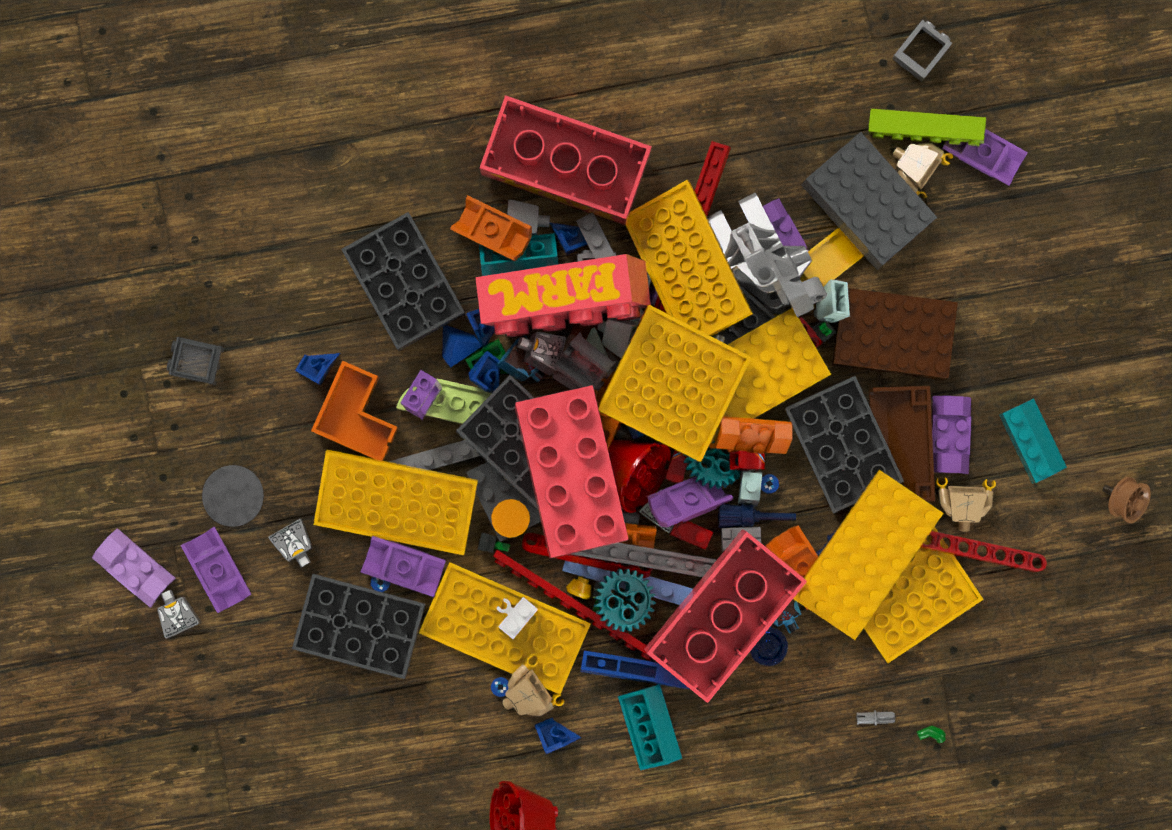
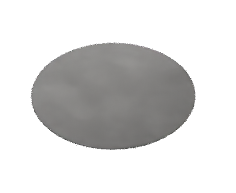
M237 465L224 466L214 471L206 480L202 492L203 505L208 515L217 523L232 527L241 526L251 521L260 511L264 497L263 488L258 477L249 469Z

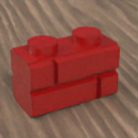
M681 521L674 524L670 532L671 536L706 550L713 534L712 531L689 521L684 523Z

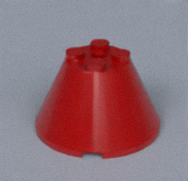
M613 439L608 453L620 505L626 512L633 513L636 512L635 508L638 506L644 507L648 503V496L656 493L660 488L668 471L665 469L667 460L670 461L671 452L669 447L661 442L615 441Z
M510 781L499 782L500 786L494 789L490 803V830H556L555 822L558 817V808L553 806L549 799Z

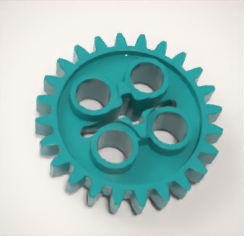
M708 446L709 451H706L701 462L683 454L687 457L683 462L689 464L686 470H692L690 477L696 476L695 482L702 480L703 487L706 483H709L710 489L714 484L717 489L722 485L726 488L729 483L732 485L735 479L737 480L742 473V470H730V452L726 450L727 454H724L721 449H713ZM737 456L736 459H735V464H736L737 466H738V456ZM701 463L706 464L707 468H704ZM719 466L723 467L726 472H723Z
M617 569V575L614 571H611V578L603 576L606 582L599 581L601 589H595L599 593V596L593 597L598 600V603L593 605L594 607H599L596 614H602L603 616L600 618V621L607 620L605 626L612 625V630H617L619 627V630L624 632L626 627L627 631H632V626L635 629H639L638 623L645 625L644 618H651L648 612H654L650 605L656 604L655 601L651 600L656 595L649 592L653 589V586H647L648 579L642 581L643 574L636 576V570H633L630 574L629 569H625L624 573L622 569ZM621 582H624L626 585V588L623 592H621L619 589V584ZM613 589L620 597H626L625 600L635 605L638 610L636 611L630 604H623L624 600L611 593V590ZM636 593H639L641 596V600L638 603L634 600ZM611 597L615 600V605L612 608L608 605ZM625 609L630 611L628 619L623 615Z

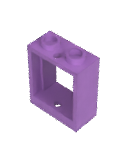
M420 370L400 403L408 412L423 420L441 391L442 386L437 379Z

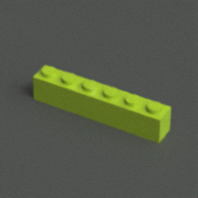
M871 109L868 132L869 135H873L872 137L877 139L891 136L893 140H903L904 137L911 138V141L921 142L922 139H929L932 143H941L942 140L949 141V144L954 145L968 142L970 146H980V144H984L986 117Z

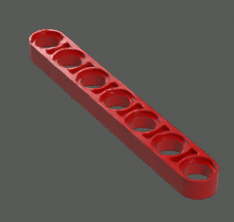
M935 531L929 533L931 543L929 545L922 543L920 546L925 549L1031 572L1042 571L1047 565L1045 557L1040 554ZM942 538H946L950 542L947 549L942 548L940 545ZM961 542H965L968 545L966 553L959 550ZM979 546L986 548L987 553L984 557L979 556L977 553ZM998 550H1002L1005 554V558L1002 561L996 558ZM1016 554H1020L1023 557L1021 565L1016 564L1014 561ZM1034 558L1041 560L1042 565L1039 569L1035 568L1032 564Z
M535 533L524 535L522 547L525 551L549 557L548 550L545 547L544 535ZM527 540H532V541H534L536 544H535V545H529L526 541H527ZM573 554L555 557L617 572V569H622L624 573L625 569H629L631 574L633 570H636V576L643 574V578H648L652 571V568L646 567L648 571H642L636 565L629 564L628 567H624L619 562L611 561L607 563L602 561V559L586 558Z

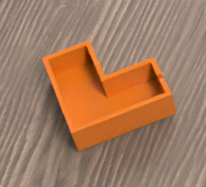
M342 361L311 431L372 459L384 461L390 449L387 444H392L399 428L364 412L379 377Z

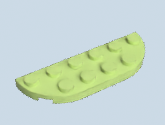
M437 379L442 389L425 416L463 424L492 393L485 392L481 388ZM409 388L401 396L396 407L398 410L407 411L400 402Z

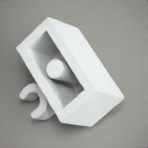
M524 597L514 608L511 607L510 601L506 598L503 599L507 603L506 609H501L497 606L499 612L508 614L498 627L512 639L516 637L538 610Z

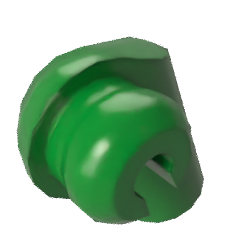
M929 726L916 731L919 740L927 737L934 738L937 743H943L946 740L945 732L935 726Z

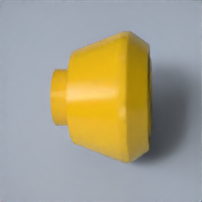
M578 576V579L574 578L566 586L567 592L582 599H589L591 597L589 580Z

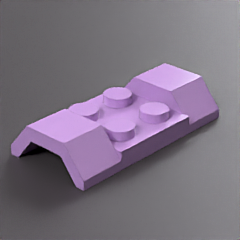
M116 529L105 539L92 557L150 608L166 587L176 579L119 529Z

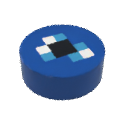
M767 474L762 477L761 490L764 493L770 494L778 489L779 481L776 476Z
M372 577L371 586L376 591L384 592L390 587V582Z
M503 677L493 680L491 684L493 694L498 697L505 696L509 681Z

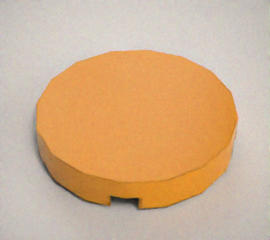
M514 499L498 503L493 509L491 516L495 531L501 536L508 538L523 534L530 522V515L526 506Z

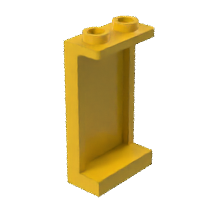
M837 228L808 251L812 262L804 271L800 280L803 282L810 278L818 277L824 287L829 280H835L864 257V255L840 228Z

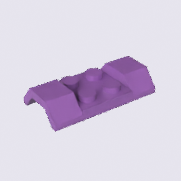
M985 129L984 144H980V146H970L968 142L954 145L946 141L942 148L963 162L1008 186L1011 184L1015 173L1028 153Z
M780 199L764 205L763 208L782 245L805 246L807 249L804 240Z
M933 396L932 439L934 473L969 474L971 398L964 396Z
M695 476L649 495L648 502L650 511L661 527H670L681 521L684 523L716 509L717 506L733 500V496L725 494L721 487L717 489L715 484L711 489L709 488V483H706L703 487L702 480L695 482L697 478Z
M215 527L197 538L180 545L217 613L252 595Z
M372 536L361 573L434 597L446 560Z

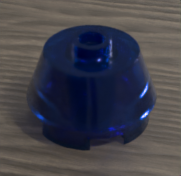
M770 627L750 653L759 664L773 666L785 658L788 651V642L781 631Z

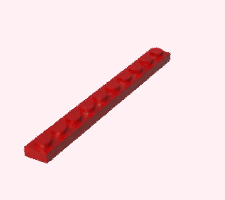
M711 141L694 190L706 216H708L731 150L730 146ZM658 296L654 307L666 313Z
M499 550L495 552L493 556L496 558L495 562L502 567L508 565L512 568L511 573L519 578L522 575L529 579L527 583L536 589L538 586L545 589L543 593L550 598L558 597L561 599V605L568 609L572 606L578 610L576 612L578 616L585 620L589 617L593 620L592 624L600 630L603 627L610 631L608 635L617 641L619 638L625 640V646L633 651L636 648L642 651V657L649 661L652 660V657L644 650L647 645L627 632H621L619 627L617 630H612V625L605 626L607 620L600 621L602 616L596 614Z

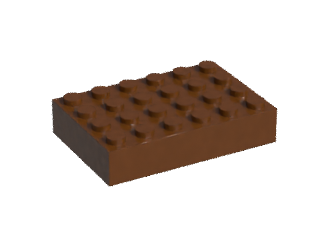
M848 288L850 316L837 321L832 359L833 366L941 380L949 378L958 302Z

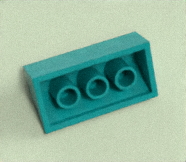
M555 233L533 235L523 255L515 261L479 244L482 276L558 265Z
M1034 398L999 414L1032 484L1067 468Z
M660 684L618 696L640 770L667 765L682 759Z

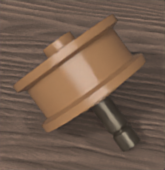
M1125 477L1117 483L1115 488L1108 485L1103 487V492L1111 495L1108 505L1111 515L1115 517L1122 516L1125 522L1134 523L1146 511L1151 496V491L1147 484H1138L1134 478Z

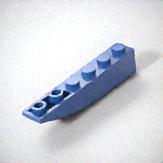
M584 651L580 672L690 689L659 663Z

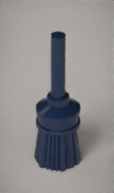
M722 504L718 506V529L741 526V528L753 527L754 523L759 522V520L796 521V513H764L755 510L753 504H741V506Z

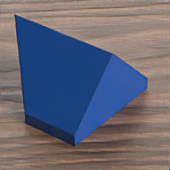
M549 222L566 256L588 245L578 226Z
M479 309L468 312L467 317L479 343L483 347L488 344L495 332L494 327L481 324Z
M448 325L443 327L442 357L450 368L482 347L473 334Z
M486 351L470 370V381L485 392L493 393L499 387L500 368L497 366V363L500 360Z
M340 353L304 355L295 371L321 386Z
M553 718L535 724L546 754L582 738L553 720Z

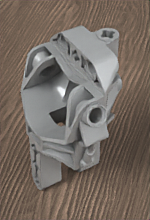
M756 193L738 201L749 223L731 231L721 210L707 217L738 283L747 289L771 313L780 315L793 308L796 316L799 317L813 310L814 303L826 298L827 293L818 277L801 282L800 277L812 262L806 247L782 245Z

